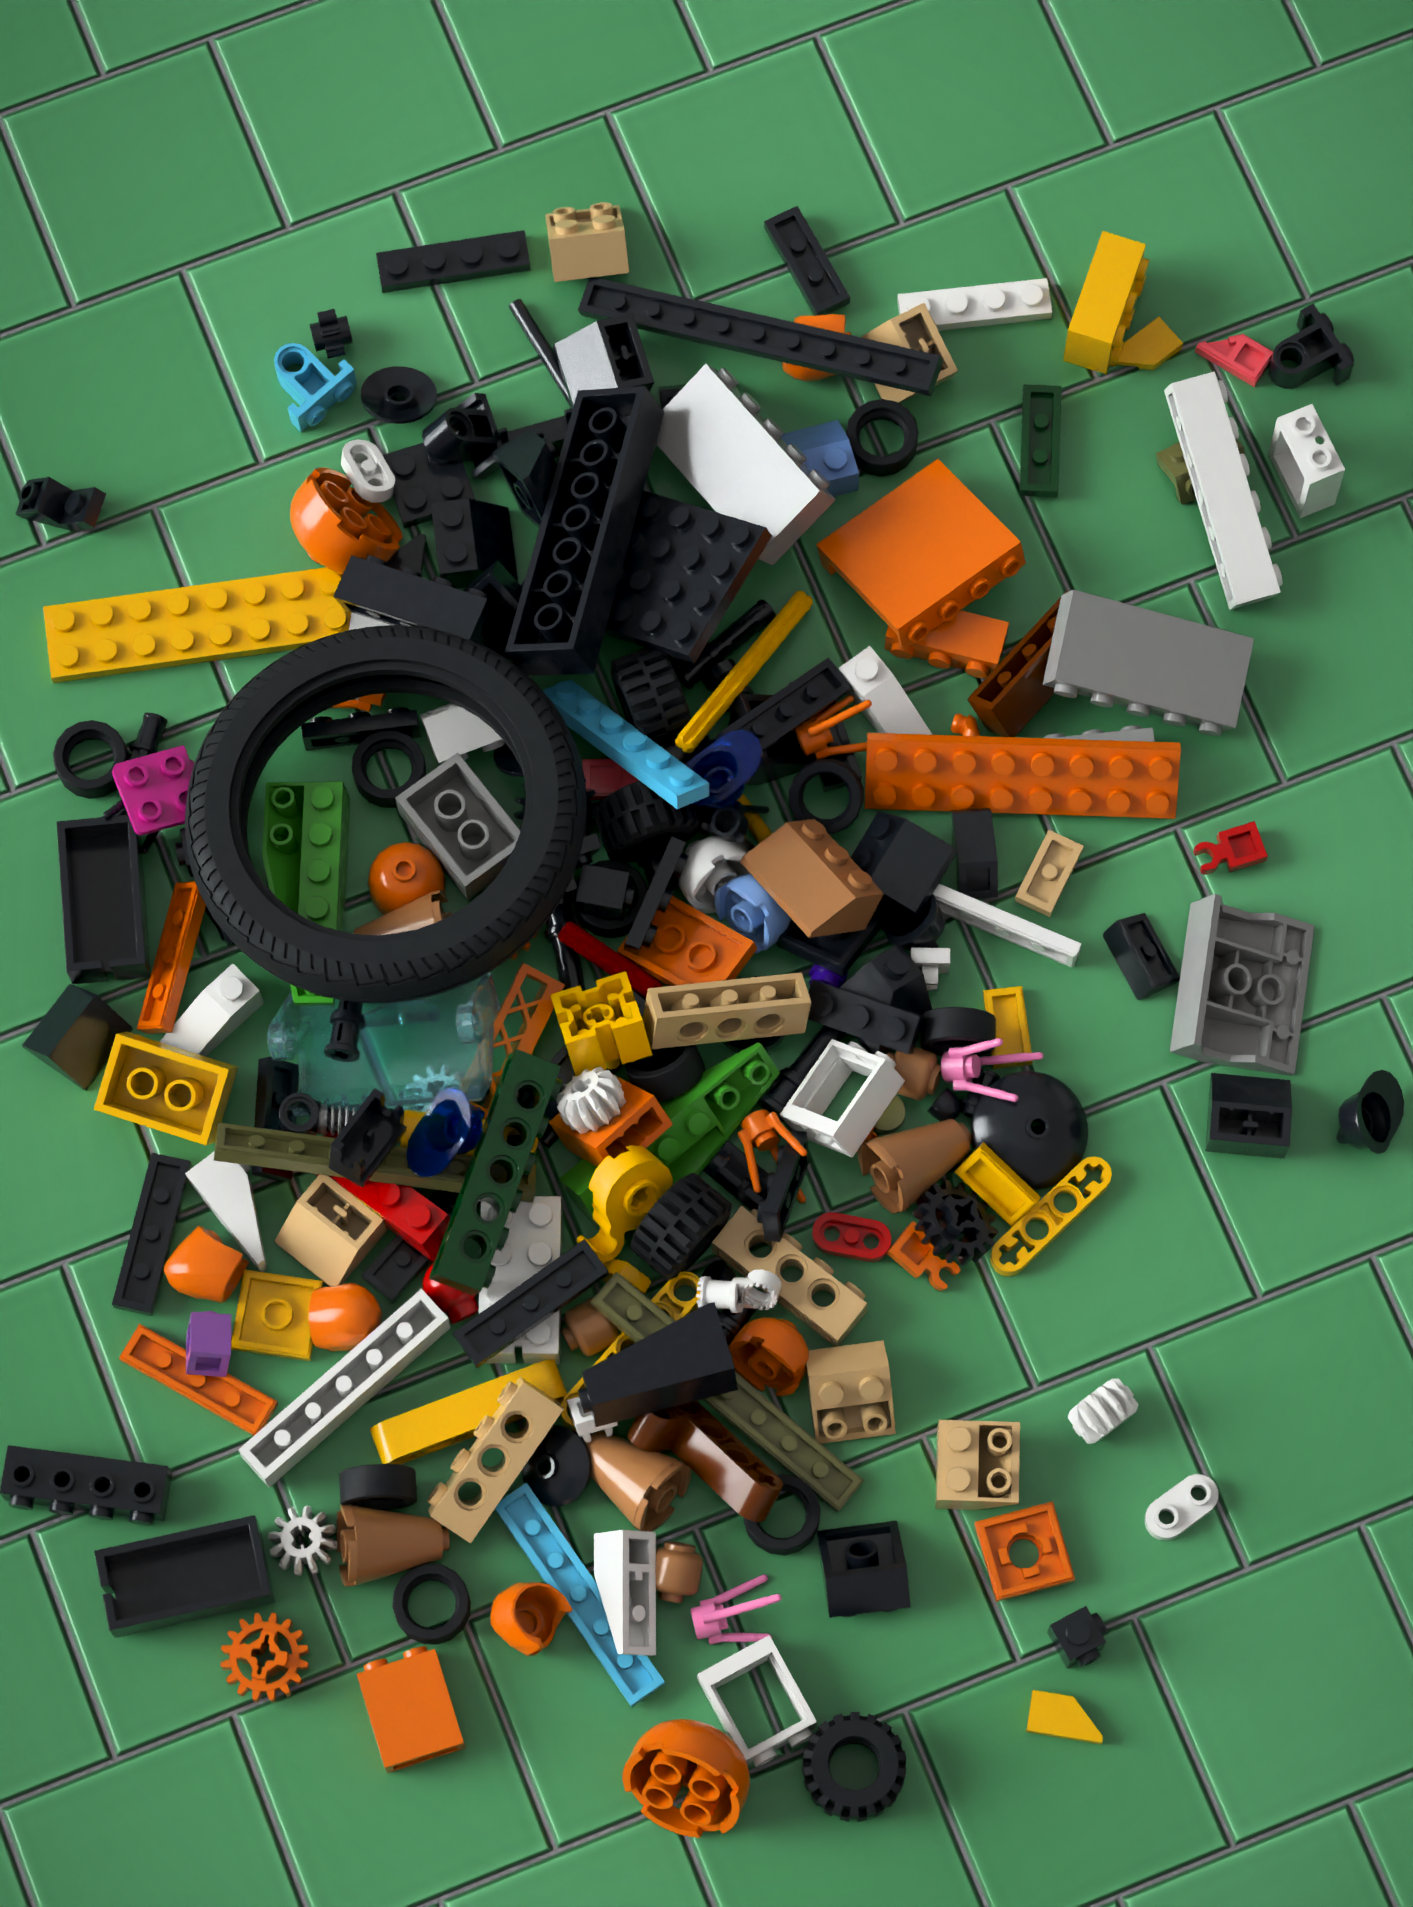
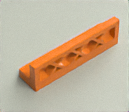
M525 963L520 965L453 1104L477 1116L476 1119H486L508 1055L516 1049L532 1054L554 1009L550 994L562 991L565 984ZM527 976L540 983L541 986L533 1002L525 1004L520 987ZM516 997L518 1006L511 1008ZM520 1011L523 1023L517 1036L508 1038L503 1022L508 1014ZM499 1033L502 1041L494 1043ZM504 1046L507 1056L500 1071L492 1073L486 1057L491 1049ZM481 1068H483L485 1076L477 1078ZM487 1080L490 1091L483 1106L468 1100L467 1097L473 1084Z

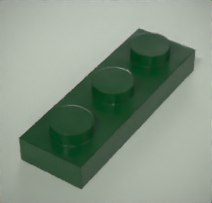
M1023 385L1019 496L1058 497L1062 386Z

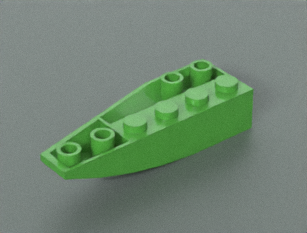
M266 782L262 857L269 890L282 903L304 918L324 927L343 932L350 797L344 782ZM290 984L295 1006L335 1004V999L314 994Z
M759 1042L706 1070L702 1078L683 1094L669 1100L659 1101V1104L673 1125L646 1149L669 1168L673 1184L691 1173H696L697 1175L701 1173L780 1074L763 1045ZM582 1159L561 1176L559 1181L576 1206L599 1231L600 1226L592 1218L594 1212L591 1204L593 1203V1192L589 1189V1183L597 1166ZM636 1229L627 1231L624 1234V1245L633 1238Z

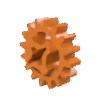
M259 1612L255 1613L254 1623L251 1625L243 1618L240 1619L239 1623L242 1630L239 1633L231 1630L227 1632L233 1641L232 1645L221 1646L222 1653L229 1656V1659L220 1663L223 1670H232L226 1681L229 1685L240 1682L237 1693L243 1697L249 1690L252 1691V1699L256 1703H259L262 1694H267L271 1703L276 1702V1692L280 1690L289 1697L291 1691L288 1685L291 1682L302 1685L303 1680L297 1673L299 1670H309L310 1666L308 1662L301 1659V1656L310 1653L308 1645L297 1644L304 1637L302 1631L298 1630L290 1633L293 1622L288 1618L280 1625L278 1624L277 1614L273 1612L269 1616L268 1621H263ZM261 1632L260 1638L250 1644L244 1643L252 1635ZM279 1634L289 1642L292 1654L280 1651L278 1647ZM269 1645V1651L275 1659L274 1661L267 1660L265 1667H262L261 1670V1664L255 1657L256 1655H263ZM238 1661L249 1664L252 1667L251 1681L241 1673ZM278 1672H286L279 1680L269 1683L270 1678Z

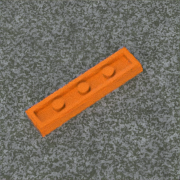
M195 881L178 882L174 886L137 1025V1030L146 1034L172 1033L206 907Z
M139 1324L119 1357L123 1363L253 1436L266 1426L278 1406L276 1400L228 1373L226 1377L186 1374V1349Z

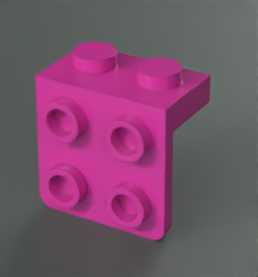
M184 745L114 765L112 775L136 834L146 835L185 824L187 791L194 762L189 759Z

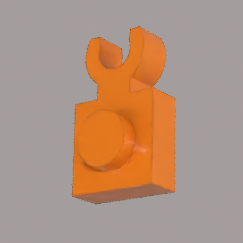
M912 1221L889 1248L887 1255L915 1279L920 1277L923 1272H926L931 1286L942 1292L948 1285L940 1279V1270L946 1269L953 1276L957 1275L961 1270L954 1261L947 1263L946 1259L942 1260L938 1256H934V1246L931 1243L922 1244L921 1241L926 1235L924 1232L916 1231L914 1226L917 1223Z

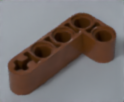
M698 1401L637 1416L627 1434L631 1443L644 1451H673L738 1514L750 1521L763 1522L766 1520L783 1487L782 1480Z

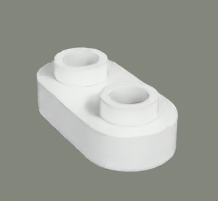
M352 440L346 443L342 450L341 466L357 494L364 500L372 503L384 502L390 499L394 491L395 476L378 447L366 440Z
M1202 1474L1190 1475L1152 1502L1146 1511L1144 1519L1146 1529L1150 1535L1158 1540H1172L1208 1515L1214 1509L1219 1496L1218 1488L1214 1481ZM1194 1488L1203 1489L1206 1494L1205 1499L1201 1501L1195 1500L1191 1496V1490ZM1163 1511L1170 1512L1173 1516V1522L1163 1524L1159 1520V1513Z

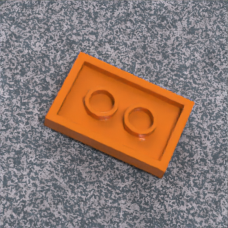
M672 896L665 913L657 911L652 925L657 926L658 929L650 948L642 946L637 956L623 950L625 939L617 949V953L651 976L669 986L735 979L758 948L754 941Z

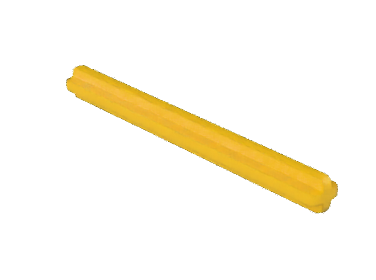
M804 591L795 592L678 734V737L675 739L677 747L682 748L685 753L694 751L734 702L735 698L744 690L813 604L811 596L806 595Z

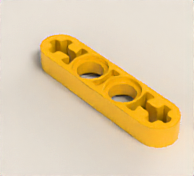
M1093 1156L1085 1158L995 1243L990 1257L994 1270L1003 1276H1014L1032 1262L1106 1191L1112 1176L1109 1164L1102 1158ZM1088 1168L1093 1172L1098 1168L1102 1171L1100 1175L1102 1183L1090 1182L1083 1192L1088 1195L1085 1199L1077 1187L1086 1178L1087 1173L1085 1169ZM1075 1181L1077 1187L1070 1184V1182ZM1060 1193L1071 1194L1075 1198L1077 1206L1069 1213L1060 1212L1054 1206L1055 1197ZM1032 1220H1041L1047 1225L1049 1232L1045 1238L1035 1240L1027 1235L1026 1225ZM1018 1234L1023 1244L1033 1250L1027 1252L1025 1246H1023L1016 1254L1015 1260L1017 1264L1014 1265L1011 1262H1007L1003 1265L1000 1262L1002 1257L1000 1250L1004 1249L1010 1252L1018 1245V1239L1014 1238V1236Z

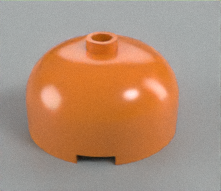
M319 467L297 489L290 506L292 529L309 557L316 563L342 575L351 555L365 559L367 555H371L387 563L400 548L398 542L403 538L400 527L393 516L380 502L372 503L361 498L356 490L350 487L352 483L348 476L330 468ZM372 510L377 514V516L373 514H368V512Z
M692 1719L668 1720L646 1731L635 1744L625 1764L622 1776L625 1791H632L637 1800L643 1805L641 1810L643 1815L669 1831L700 1838L703 1832L720 1830L724 1834L736 1824L750 1789L748 1764L737 1744L716 1727ZM683 1785L689 1788V1791L680 1809L673 1806V1803Z

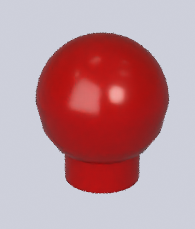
M434 1263L427 1269L423 1278V1291L443 1312L447 1313L452 1325L479 1312V1306L475 1300L476 1295L473 1296L428 1279Z

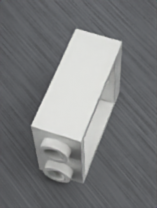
M1313 404L1278 417L1268 455L1299 517L1303 518L1334 505L1345 468ZM1317 438H1322L1324 440V443L1317 444L1315 440Z
M831 1039L780 1113V1116L793 1130L807 1132V1140L853 1158L905 1080L894 1069L896 1063L886 1054L879 1051L871 1054L855 1042L850 1041L847 1045ZM852 1071L868 1077L838 1122L822 1116Z
M770 1635L697 1674L698 1682L726 1734L740 1748L748 1765L753 1762L757 1768L777 1757L776 1749L787 1743H790L791 1747L794 1748L806 1742L812 1735L811 1730L817 1727V1721ZM769 1661L801 1721L748 1749L716 1689Z

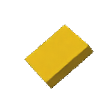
M244 1269L231 1339V1350L311 1361L313 1342L309 1327V1304L312 1292L315 1289L324 1287V1282Z

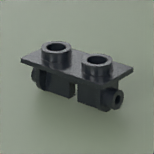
M728 1140L703 1171L750 1210H758L760 1200H766L768 1195L767 1183L770 1174L757 1164L761 1192L755 1193L745 1154Z

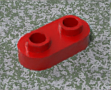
M828 1212L819 1216L813 1224V1243L818 1250L825 1254L865 1262H877L887 1255V1251L891 1247V1233L885 1224L877 1220ZM831 1229L836 1230L839 1233V1238L835 1241H829L824 1236L825 1232ZM868 1237H874L878 1240L879 1244L876 1248L869 1249L864 1245V1240Z

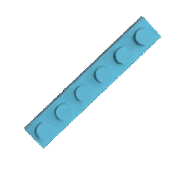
M571 679L559 682L555 686L543 690L555 705L568 727L676 809L709 796V782L646 735L639 732L638 729Z
M527 1482L501 1499L494 1510L544 1582L559 1590L566 1597L573 1609L571 1613L568 1612L566 1614L631 1708L664 1686L665 1681L647 1656L617 1653L597 1583Z

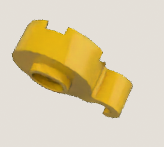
M626 1146L628 1151L621 1153L614 1159L610 1155L607 1156L596 1168L589 1183V1189L593 1192V1203L591 1204L594 1212L592 1218L600 1226V1229L593 1238L588 1239L580 1235L576 1241L580 1243L585 1239L602 1263L617 1257L624 1246V1234L627 1231L637 1229L649 1210L673 1185V1178L669 1168L643 1146Z

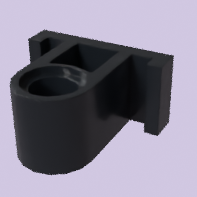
M1314 304L1300 310L1296 325L1299 332L1281 341L1273 351L1269 367L1271 380L1283 389H1292L1331 368L1335 370L1333 381L1336 386L1350 379L1354 365L1353 354L1350 348L1345 343L1340 344L1334 335V328L1329 317L1323 312L1320 314ZM1292 360L1298 367L1287 368L1281 362Z
M473 393L456 408H450L423 430V443L426 449L436 458L474 462L475 469L471 471L473 478L485 479L499 468L492 453L502 447L503 444L486 394Z

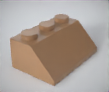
M815 819L786 822L745 854L740 861L808 938L865 930L884 894L872 881L871 876L851 859L847 850L839 846L826 832V828Z

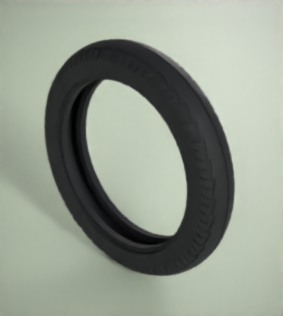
M388 625L352 629L320 638L282 656L245 684L219 714L201 745L189 781L185 809L187 853L200 895L214 920L244 954L272 975L308 992L343 1001L394 1003L417 1000L453 990L494 970L526 945L550 918L570 884L582 849L587 816L586 785L576 744L563 717L537 683L513 662L478 642L468 639L464 640L460 636L431 628ZM382 693H413L448 701L476 715L489 725L513 752L525 777L526 803L521 832L513 852L495 880L478 897L453 915L434 924L397 934L360 935L341 932L312 922L282 903L265 886L256 873L250 860L247 839L248 813L252 795L263 769L277 748L291 733L309 719L324 710L354 698Z

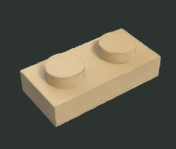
M1048 830L1015 896V902L1050 917L1083 852L1084 846Z

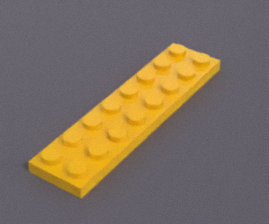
M324 567L43 606L52 682H66L295 650L320 638L348 631L351 612L346 611L333 597L342 574Z

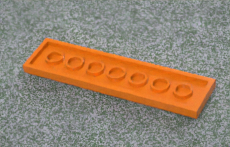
M867 733L864 809L951 812V810L990 808L991 813L1176 819L1181 746L1178 742Z

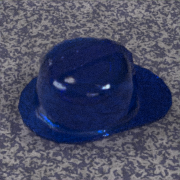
M745 730L730 731L685 764L709 782V796L691 804L724 808L740 799L745 790L746 782L756 773L761 762V744L752 732Z
M446 1088L439 1092L409 1138L406 1151L407 1162L412 1172L420 1177H433L441 1173L450 1164L455 1155L468 1153L480 1141L483 1127L482 1119L485 1112L480 1107L470 1104L467 1096L460 1089Z

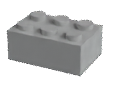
M456 753L395 797L400 816L423 845L433 852L440 861L445 873L467 901L495 880L513 852L521 832L459 753Z

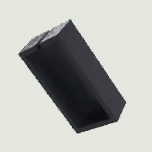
M128 815L112 816L109 819L99 817L58 821L57 836L66 971L72 984L108 981L107 974L113 973L115 980L150 977L141 835L134 832Z
M255 1515L94 1551L100 1584L106 1593L103 1594L109 1631L115 1638L275 1603L261 1528Z

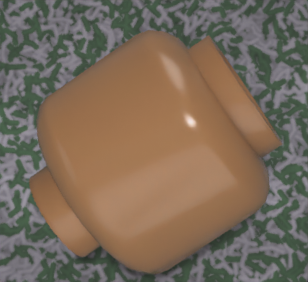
M915 1047L913 1054H906L900 1051H896L895 1054L887 1053V1056L896 1063L894 1069L905 1080L896 1094L919 1101L923 1100L927 1094L934 1095L941 1077V1065L938 1064L935 1053Z
M594 1297L569 1309L564 1315L567 1327L560 1330L570 1350L574 1351L579 1348L582 1354L587 1357L594 1356L607 1349L619 1336V1329L589 1304Z
M664 1541L663 1547L656 1548L655 1572L656 1591H659L658 1599L682 1603L683 1596H691L698 1592L704 1560L701 1555L695 1552L696 1546L675 1541Z

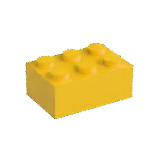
M1102 231L1068 328L1063 361L1103 374H1107L1110 361L1118 363L1124 345L1125 332L1131 326L1137 297L1141 296L1147 278L1146 272L1150 260L1144 258L1146 244Z
M127 1031L117 1033L93 1110L199 1144L209 1145L216 1141L218 1123H222L238 1067Z

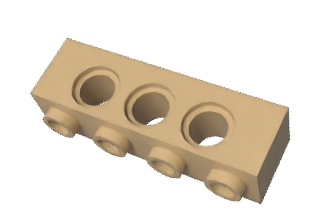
M802 972L648 988L643 1022L651 1049L805 1033L811 999Z
M741 1206L712 1241V1252L745 1278L753 1270L762 1269L774 1273L782 1283L777 1303L834 1347L840 1346L867 1312L868 1303L864 1301L865 1294L854 1284L846 1282L843 1285L832 1276L834 1270L820 1258L815 1257L812 1261L801 1252L803 1249L802 1245L789 1234L784 1233L780 1242L765 1241L763 1224L757 1221V1210L752 1209L749 1212ZM756 1242H764L771 1247L772 1251L768 1256L758 1258L753 1256L749 1249ZM788 1266H795L802 1271L803 1276L796 1282H788L782 1278L780 1273ZM759 1286V1289L763 1292L769 1293L767 1288L763 1289L762 1286ZM824 1290L830 1292L835 1300L831 1305L821 1307L813 1302L812 1296L816 1292Z
M521 1376L515 1384L510 1381L503 1388L497 1398L500 1406L492 1417L486 1415L481 1420L473 1434L477 1437L476 1441L469 1451L463 1448L458 1453L450 1467L454 1471L446 1484L439 1482L427 1500L431 1504L428 1508L430 1517L470 1544L564 1410L558 1401ZM515 1414L524 1416L526 1418V1425L522 1431L509 1433L505 1430V1422L510 1416ZM490 1448H498L503 1452L501 1462L493 1467L482 1464L483 1453ZM466 1482L477 1483L480 1486L478 1495L471 1500L461 1499L458 1496V1491L462 1484Z

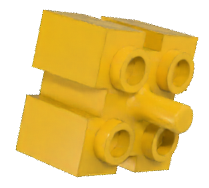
M626 971L595 980L597 987L582 991L579 985L550 994L576 1077L581 1075L584 1069L592 1071L596 1067H601L603 1070H612L619 1067L620 1060L622 1064L652 1055L644 1023Z

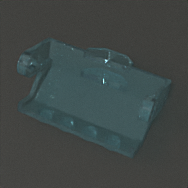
M487 973L453 990L422 999L394 1003H363L361 1014L364 1015L366 1024L365 1028L360 1030L357 1049L360 1051V1057L355 1062L333 1060L324 1054L325 1046L330 1043L333 1027L330 1023V1016L334 1010L338 1009V999H335L334 1005L295 1006L292 992H290L269 1025L267 1041L273 1060H292L298 1052L300 1088L297 1093L307 1094L314 1100L321 1101L323 1105L327 1104L330 1107L334 1105L335 1109L341 1106L342 1110L348 1107L349 1111L355 1107L357 1111L375 1088L384 1093L386 1100L384 1105L387 1109L396 1108L398 1104L404 1110H415L424 1105L439 1104L442 1107H452L461 1102L482 1101L492 1083L494 1019L500 1010L492 973ZM303 1108L292 1109L294 1117L310 1115Z

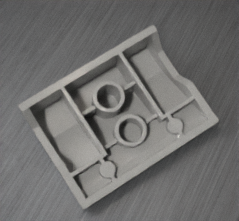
M1213 894L1190 903L1170 1052L1204 1063L1289 1076L1295 1075L1315 925L1277 913H1249L1224 905L1222 896L1218 894Z

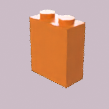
M618 1076L616 1077L622 1085L621 1088L624 1091L623 1096L626 1103L620 1108L621 1114L613 1117L609 1121V1125L604 1124L600 1126L596 1132L590 1129L587 1133L580 1134L577 1130H572L569 1125L564 1123L560 1117V1112L549 1121L568 1151L597 1167L607 1156L610 1155L614 1159L621 1153L627 1152L626 1146L635 1145L647 1148L673 1125L654 1095Z
M426 1646L416 1647L403 1653L404 1659L388 1663L386 1658L375 1660L363 1666L365 1671L357 1673L387 1773L466 1748L435 1649L427 1651Z

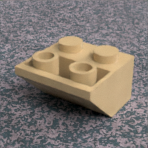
M601 202L591 205L590 209L575 210L572 207H561L555 209L553 213L545 214L554 282L629 273L625 230L619 205L612 206L611 203Z
M925 303L886 321L861 336V338L940 355L943 364L935 386L954 377L958 372ZM874 383L881 399L896 401L899 404L919 394Z
M319 1174L296 1201L274 1242L329 1287L343 1284L387 1232L384 1219L328 1175Z
M883 1340L809 1350V1359L806 1363V1377L814 1435L819 1443L824 1444L896 1434L890 1368Z
M938 1421L935 1509L980 1510L1019 1504L1020 1422Z

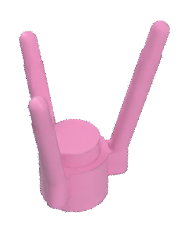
M997 1038L965 1047L949 1048V1051L944 1052L941 1059V1073L946 1083H953L954 1091L967 1090L1016 1102L1018 1101L1016 1094L971 1083L973 1078L979 1077L982 1065L1041 1060L1043 1053H1017L985 1057L973 1054L1001 1046L1003 1040Z
M765 1574L758 1576L714 1598L700 1601V1606L690 1608L697 1639L708 1638L710 1645L721 1642H757L768 1635L772 1639L771 1634L721 1632V1630L729 1628L727 1617L781 1601V1595L775 1594L724 1608L722 1603L765 1583L768 1580V1576Z

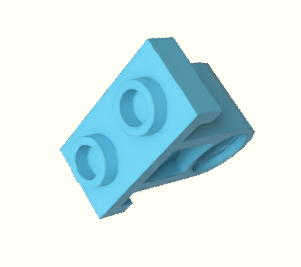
M285 344L275 354L274 364L278 382L300 405V407H297L292 403L287 407L291 423L300 432L309 425L313 427L321 422L327 410L337 401H345L353 393L357 385L354 368L344 359L338 364L340 372L334 376L301 344ZM291 364H301L303 366L297 372L286 370Z

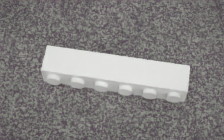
M1214 371L1171 383L1164 392L1229 610L1273 598L1281 593L1279 586L1283 584L1282 575L1276 563L1272 564L1268 551L1272 548L1270 534L1266 527H1261L1257 513L1261 511L1260 501L1256 491H1250L1246 477L1250 474L1249 464L1245 454H1239L1236 439L1239 438L1238 427L1235 419L1228 417L1225 407L1228 395L1224 382L1217 380Z
M422 1289L419 1290L238 1450L243 1460L270 1488L451 1328L448 1317Z

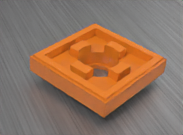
M1053 1501L974 1522L996 1602L1075 1581ZM1026 1539L1036 1545L1039 1557L1032 1567L1019 1568L1011 1562L1009 1549L1014 1542Z

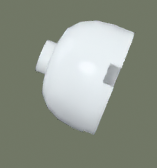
M712 836L694 841L686 848L684 854L688 855L689 858L681 877H677L678 886L693 908L704 914L715 913L714 899L716 891L731 879L742 874H750L740 863L742 857L748 853L741 844L724 840L720 836Z

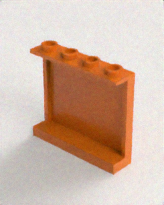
M936 459L816 544L824 569L830 575L837 572L897 634L900 648L903 651L914 643L924 640L929 632L945 621L955 618L960 610L974 600L983 598L991 588L1005 578L1014 576L1026 564L1021 541L939 459Z

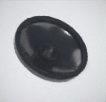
M1016 1072L997 1080L989 1087L1016 1094L1018 1101L1012 1102L981 1095L974 1108L971 1120V1139L974 1150L984 1142L1033 1190L1045 1189L1059 1183L1080 1163L1087 1146L1088 1123L1079 1099L1063 1082L1041 1072ZM1033 1120L1038 1121L1042 1125V1132L1040 1134H1035L1031 1130Z

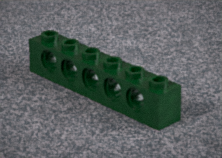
M518 1049L508 1055L428 1279L473 1296L481 1292L482 1287L489 1288L496 1271V1266L491 1264L496 1250L501 1251L508 1238L509 1228L504 1227L509 1212L513 1214L516 1212L522 1198L523 1191L518 1190L522 1175H529L536 1158V1154L531 1152L535 1138L541 1139L548 1125L549 1116L544 1115L549 1100L552 1102L556 1100L562 1085V1079L557 1078L561 1066ZM518 1090H526L532 1095L534 1104L531 1109H526L518 1103ZM505 1127H513L519 1132L521 1138L519 1146H512L505 1141L503 1136ZM492 1164H499L505 1168L507 1172L505 1183H497L492 1179L490 1175ZM479 1201L488 1202L493 1207L494 1217L492 1221H485L477 1214V1204ZM465 1239H473L480 1245L481 1253L478 1259L470 1258L465 1254L463 1250Z

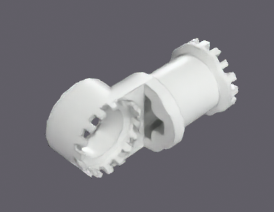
M762 1269L751 1271L747 1278L735 1277L732 1281L712 1280L710 1276L700 1277V1281H698L699 1287H697V1291L701 1294H697L696 1298L700 1299L696 1302L698 1309L714 1302L716 1308L730 1309L732 1313H741L743 1308L763 1310V1307H765V1310H769V1308H774V1305L777 1303L782 1283L774 1273ZM753 1286L758 1288L762 1286L763 1289L767 1288L769 1293L761 1292Z

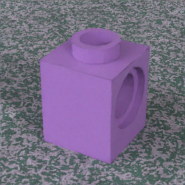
M214 1311L191 1312L186 1333V1374L226 1377L231 1358V1314H218Z

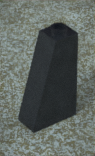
M709 1303L583 1371L585 1388L579 1389L578 1393L584 1414L592 1412L595 1426L598 1427L738 1390L735 1367L715 1303Z

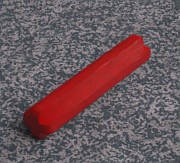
M567 922L558 935V939L610 975L626 971L632 990L646 999L648 988L663 986L661 982L575 923Z

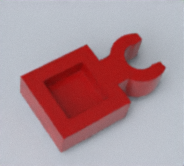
M1255 821L1218 832L1216 838L1219 844L1201 842L1193 850L1194 856L1206 853L1212 857L1210 863L1201 865L1200 872L1203 875L1215 872L1219 864L1225 862L1230 873L1265 862L1268 857Z

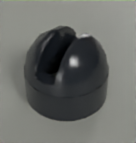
M946 1088L927 1112L939 1121L954 1120L961 1112V1102L955 1093Z
M717 1260L705 1269L702 1277L710 1276L712 1280L732 1281L736 1274L723 1260Z

